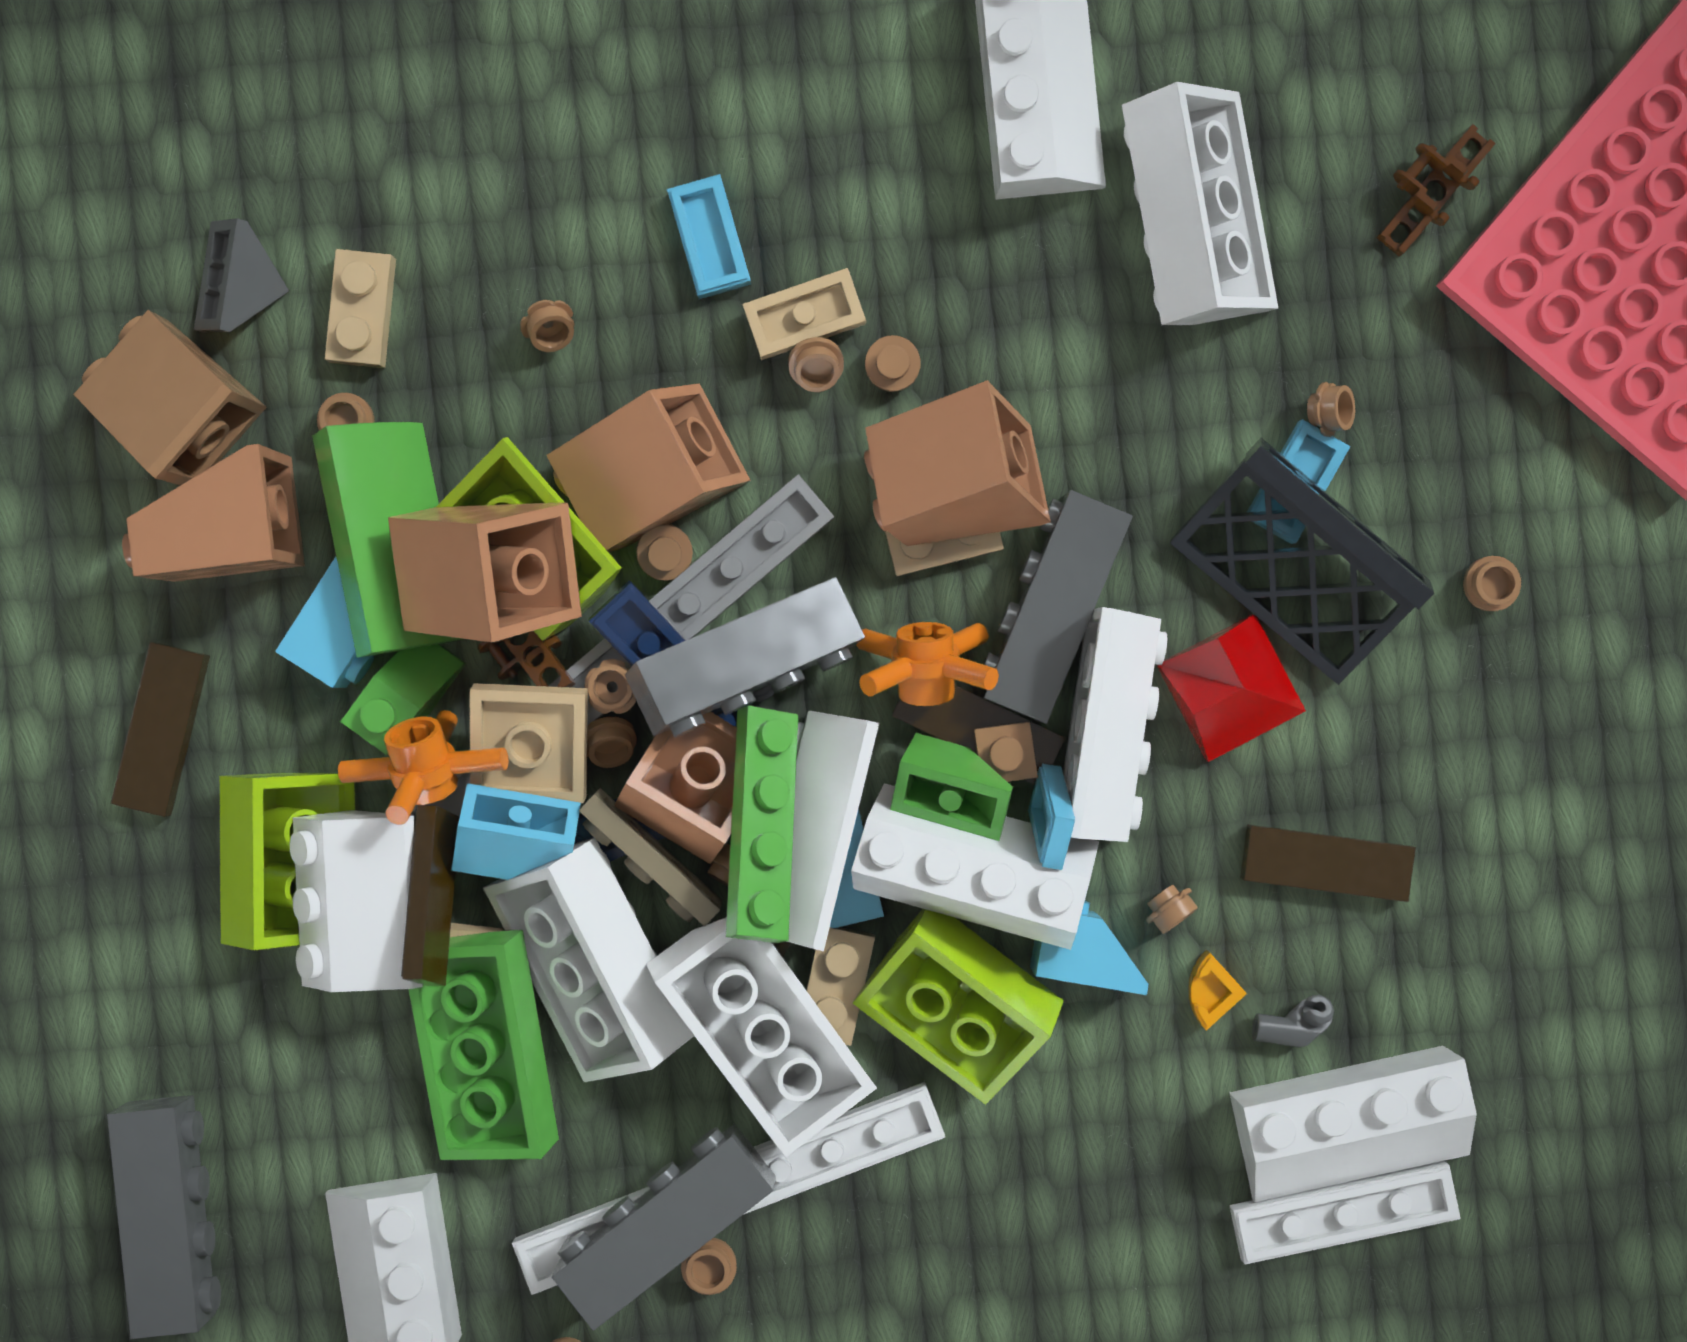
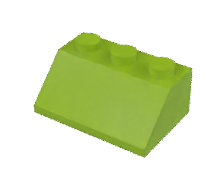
M506 437L501 439L436 507L565 502L511 440ZM569 508L582 615L608 590L622 567ZM578 618L537 629L534 632L544 641L571 626Z
M266 773L219 776L221 944L249 950L300 945L299 924L293 910V896L297 890L295 863L290 854L293 818L355 810L354 782L342 783L338 773Z
M922 909L896 940L858 993L853 1004L986 1105L1051 1037L1064 1000L955 917Z

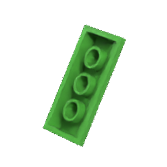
M376 422L326 426L312 435L356 657L465 640L462 638L404 631L388 517L434 508L439 504L423 423Z
M523 930L486 932L450 937L446 986L422 985L423 987L409 989L440 1160L542 1159L559 1140Z

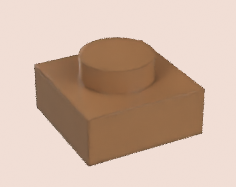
M1030 722L973 729L976 754L1007 782L1038 778Z

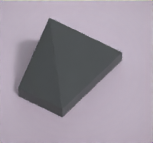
M238 218L211 221L194 325L195 331L203 333L231 332L289 291L248 221Z

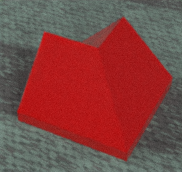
M1255 614L1163 661L1162 665H1156L1207 762L1306 711Z

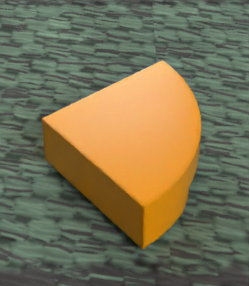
M1206 950L1199 957L1193 967L1189 980V1001L1196 1019L1207 1031L1247 993L1209 951Z

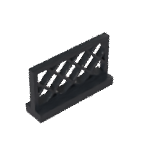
M1262 437L1252 446L1242 462L1176 533L1170 542L1338 685L1415 607L1419 610L1435 594L1431 581ZM1246 476L1265 491L1266 511L1232 513L1231 492ZM1271 497L1286 510L1272 511ZM1225 501V514L1211 515ZM1297 518L1307 526L1308 547L1274 549L1273 520ZM1266 520L1268 550L1234 552L1233 522ZM1226 523L1228 552L1204 554L1188 539L1203 524ZM1314 533L1329 546H1315ZM1340 554L1350 563L1351 583L1316 585L1315 556ZM1309 556L1310 585L1276 587L1275 558ZM1268 559L1270 588L1246 589L1236 581L1235 561ZM1228 561L1229 574L1215 562ZM1357 570L1371 582H1357ZM1383 591L1397 605L1383 619L1359 620L1358 592ZM1351 592L1352 621L1318 623L1317 594ZM1311 595L1312 623L1287 624L1278 616L1277 597ZM1270 597L1271 609L1258 598ZM1359 630H1372L1360 642ZM1353 631V650L1336 665L1320 652L1319 632ZM1300 633H1313V645L1301 636Z

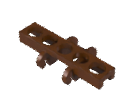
M1474 124L1466 129L1444 157L1437 152V148L1434 145L1418 144L1415 148L1418 158L1406 172L1396 170L1393 174L1395 181L1398 183V189L1402 191L1405 189L1411 196L1376 238L1397 256L1400 257L1406 252L1430 222L1439 226H1444L1447 223L1449 215L1443 211L1440 214L1437 212L1459 186L1467 190H1474L1478 186L1479 179L1473 175L1470 178L1468 176L1496 143L1491 139L1487 141L1477 133L1478 128ZM1468 140L1474 141L1479 148V152L1473 159L1465 158L1460 151ZM1428 164L1433 170L1422 183H1419L1415 178ZM1443 171H1444L1448 176H1450L1453 180L1447 179V178L1444 176ZM1437 182L1443 187L1444 196L1442 200L1436 202L1426 194L1428 189L1425 187L1428 183ZM1412 207L1424 215L1419 223L1412 221L1408 217L1407 213ZM1398 224L1404 225L1409 232L1408 237L1402 244L1394 242L1390 237L1391 232Z
M534 631L528 632L527 640L521 645H513L510 638L495 642L482 641L477 648L480 653L489 651L502 668L497 675L500 680L509 677L513 680L518 676L517 672L524 668L536 686L549 687L542 675L547 669L554 668L561 677L557 687L571 688L576 684L551 651V648L557 649L562 644L558 636H553L543 642ZM504 641L516 657L512 661H510L499 646L501 642ZM536 647L534 650H532L529 654L526 655L527 651L530 648Z

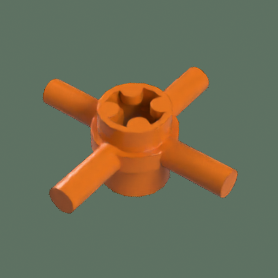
M936 622L912 623L898 629L897 638L873 630L862 629L865 638L856 644L860 650L892 660V662L861 676L859 681L860 688L867 696L876 695L898 684L901 701L916 706H934L946 703L954 698V680L986 690H992L998 682L999 674L997 669L960 658V654L987 642L989 637L988 631L981 623H975L954 634L951 627Z
M443 710L437 714L436 718H410L391 727L384 736V743L389 757L341 761L338 765V776L342 783L391 779L397 791L385 813L391 823L401 825L408 821L415 805L432 804L451 795L458 787L457 774L506 770L509 759L505 748L455 751L448 741L457 726L458 718L453 712Z

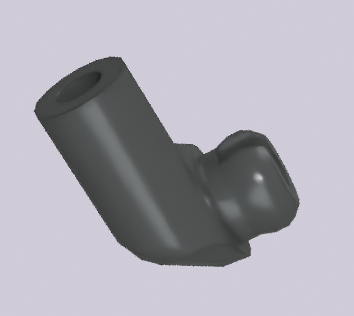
M1312 995L1302 1000L1284 1017L1257 1013L1252 1026L1253 1040L1298 1048L1305 1047L1322 1034L1332 1023L1333 1005L1325 996Z

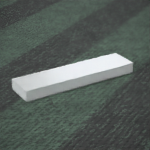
M1445 1161L1264 1201L1254 1202V1200L1229 1205L1240 1259L1244 1264L1461 1219L1450 1166Z

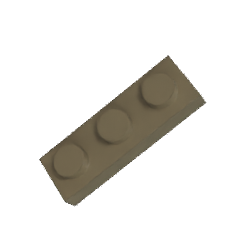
M599 788L579 810L587 818L582 823L585 829L601 844L608 846L613 842L628 856L624 861L625 865L641 881L649 884L654 879L670 894L665 899L667 904L681 918L691 922L695 917L702 925L706 926L720 911L722 899L633 817L615 807L616 802Z

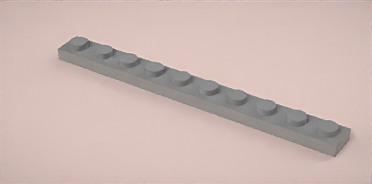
M798 474L649 601L685 640L691 639L834 519V515ZM604 638L571 666L567 672L576 683L571 688H585V678L588 672L593 668H599L604 660H621L628 669L632 666ZM558 677L549 687H557L561 677ZM612 681L608 684L607 688L610 692L614 693L617 691L618 685ZM589 700L587 725L604 714L595 710L590 705ZM470 773L457 774L458 787L445 799L432 804L415 805L411 816H414V827L418 806H438L460 817L467 783L470 784Z

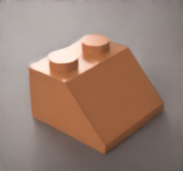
M710 711L702 715L706 723L689 733L674 738L670 729L656 735L627 780L614 805L709 864L712 863L731 834L737 727Z

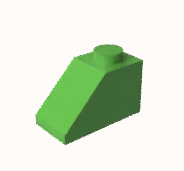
M440 644L401 650L372 677L340 722L382 753L388 755L384 743V736L387 731L407 719L428 717L466 663Z
M916 733L900 761L890 810L999 841L1013 787L969 747Z

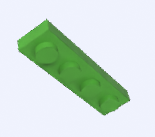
M749 705L739 709L737 712L726 937L772 943L789 941L798 714Z

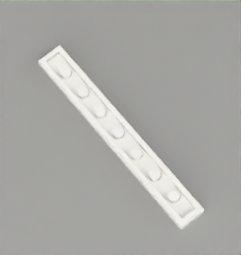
M922 1082L845 1112L786 1158L773 1140L754 1146L758 1154L776 1175L773 1192L746 1213L945 1138L944 1130L926 1083ZM650 1188L641 1189L515 1237L512 1245L531 1295L557 1286L552 1279V1274L561 1259L557 1252L565 1243L581 1231H585L588 1236L592 1235L606 1224L602 1217L617 1202L627 1196L634 1202Z

